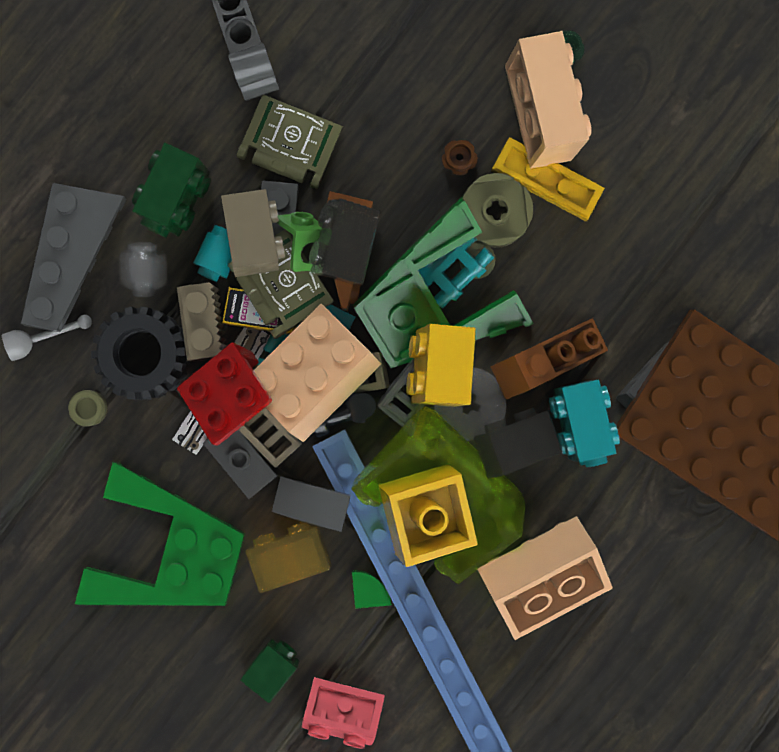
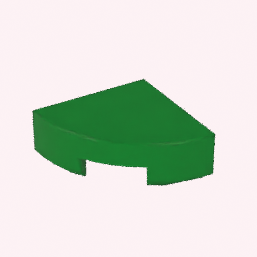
M352 570L355 609L392 605L391 597L379 579L367 572Z

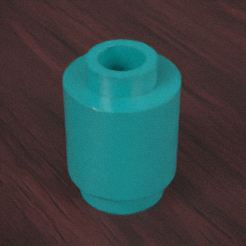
M214 225L212 232H207L193 264L199 267L197 272L199 275L217 282L219 277L227 279L230 272L228 264L232 261L227 229Z

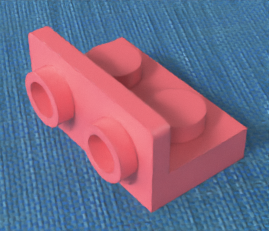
M314 677L302 728L307 729V734L312 737L327 740L331 735L344 739L343 743L347 746L363 749L365 744L372 745L375 740L385 695Z

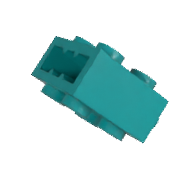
M598 379L552 389L554 397H549V405L553 418L560 420L562 432L557 433V439L561 453L567 454L568 459L579 462L580 465H585V467L608 463L607 456L617 454L615 445L619 444L620 440L616 424L614 422L609 423L606 408L611 407L607 387L605 385L601 386Z

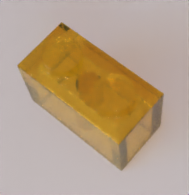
M301 522L288 527L289 534L275 538L274 533H269L252 540L254 546L249 547L246 550V554L259 593L331 569L332 564L319 526L314 525L310 527L309 523Z

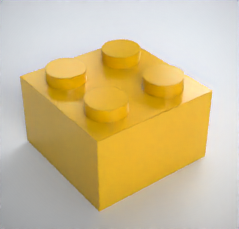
M429 324L416 330V336H411L409 342V357L414 358L413 373H408L406 384L407 395H412V404L453 407L471 405L476 328Z
M446 464L378 485L395 555L405 567L478 545L462 474L451 465Z

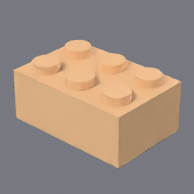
M563 31L519 39L505 65L530 169L572 161L591 135L589 117L587 114L583 115L580 103L582 100L581 83L579 79H574L571 67L573 65L572 47L569 43H565Z
M320 304L254 372L272 398V402L265 408L290 434L304 442L381 363L323 304Z
M577 516L557 524L546 533L525 541L519 547L500 557L491 559L487 564L477 569L514 640L613 589L598 549Z

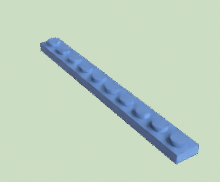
M346 430L312 446L335 491L351 495L347 514L470 752H513L417 566L405 567L395 555L382 499Z

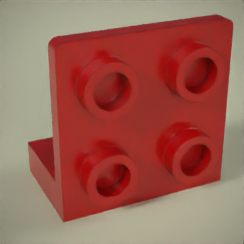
M234 342L230 343L177 387V390L211 444L216 446L220 445L272 402L271 396L252 369L259 361L252 351Z

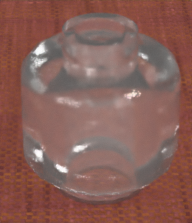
M129 243L128 249L121 251L119 254V277L122 287L133 290V296H154L155 289H159L167 283L166 253L157 249L156 243Z

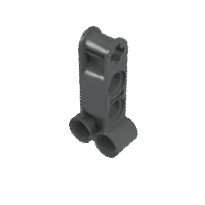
M212 0L230 53L228 57L245 101L279 90L264 43H261L247 0ZM230 4H239L233 11L225 10ZM247 35L251 37L244 44L235 43L241 36Z

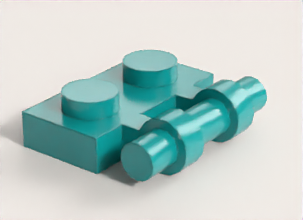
M476 237L418 270L427 287L435 282L441 288L434 296L441 308H444L451 300L456 301L463 294L462 289L475 277L480 278L487 271L485 267L495 258L485 247L475 257L467 250L477 240ZM459 259L465 267L453 279H450L444 272Z

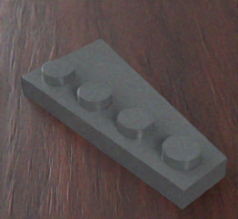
M52 184L21 324L55 332L62 331L81 293L80 288L88 272H91L97 260L96 256L104 240H107L118 212L122 210L126 202L124 196L62 184Z

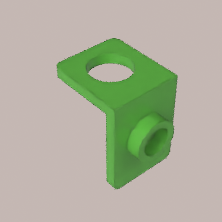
M307 212L278 215L279 222L277 224L293 234L291 270L300 272L324 269L326 266L329 228L313 218L312 214ZM308 243H316L318 246L316 257L309 262L302 261L301 251L303 247Z

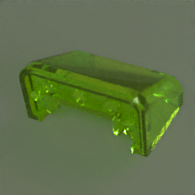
M422 407L354 479L351 490L355 492L357 498L363 504L379 507L383 504L379 484L446 464L460 472L478 545L434 559V564L441 574L449 576L456 584H460L477 571L478 568L485 565L522 537L525 500L519 489L438 413L429 407Z

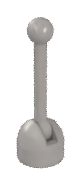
M81 315L77 321L65 324L61 332L47 330L30 336L24 331L13 330L2 334L3 344L10 360L15 361L27 356L33 343L79 327L88 329L92 325V319L88 315Z

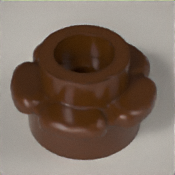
M453 140L445 146L442 163L447 170H452L453 174L465 175L469 169H473L476 166L478 157L474 152V146L469 141ZM458 154L463 156L461 161L456 159Z

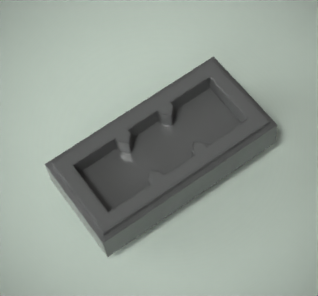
M239 430L218 446L211 444L209 439L203 443L248 499L252 498L278 476L253 444Z

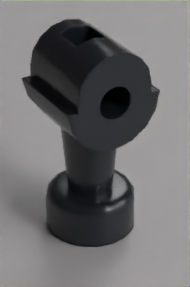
M355 392L346 399V402L341 404L314 431L317 438L328 435L330 433L329 426L351 420L357 423L366 422V419L376 411V401L369 394L361 393L356 395Z

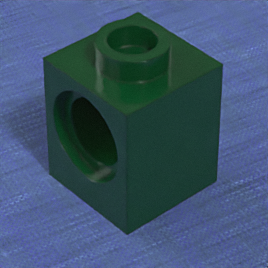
M271 638L244 672L240 681L266 702L270 703L297 669L299 660L295 658L297 652L286 642L280 640L277 643Z

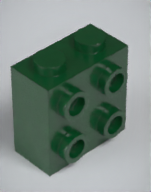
M164 142L161 151L156 150L149 161L148 170L151 172L145 185L141 183L133 195L132 204L135 206L132 211L142 218L139 224L147 227L149 231L164 238H167L169 233L180 237L182 230L188 231L193 223L196 212L192 209L198 197L203 198L208 191L211 183V178H208L210 172L199 158Z

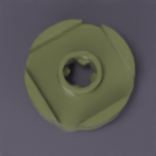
M491 173L481 176L468 187L463 196L482 230V233L475 236L477 238L475 242H480L486 246L496 248L514 243L524 235L533 217V202L529 191L507 174ZM493 201H498L500 207L506 208V213L501 214L500 220H494L492 215H487L486 209L491 208Z

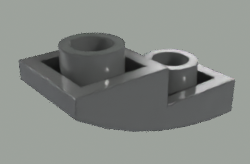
M281 476L272 512L342 532L351 495Z

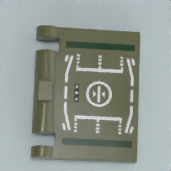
M262 95L244 140L239 147L237 158L245 160L249 147L256 149L252 164L300 183L304 182L307 171H311L315 175L312 178L310 187L318 189L343 126Z
M286 229L274 236H282L285 258L278 259V271L237 277L238 283L265 325L273 323L277 318L281 319L283 324L270 332L274 339L281 337L287 331L302 323L320 304L327 307L334 302L314 270L300 272L291 270L293 237ZM301 251L302 261L308 262V260ZM231 261V262L228 264V267L230 268V270H231L232 272H234V270H233V264H232V261Z

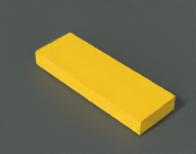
M509 137L491 171L513 177L515 181L519 182L529 192L587 221L605 188L559 163L530 169L525 146Z

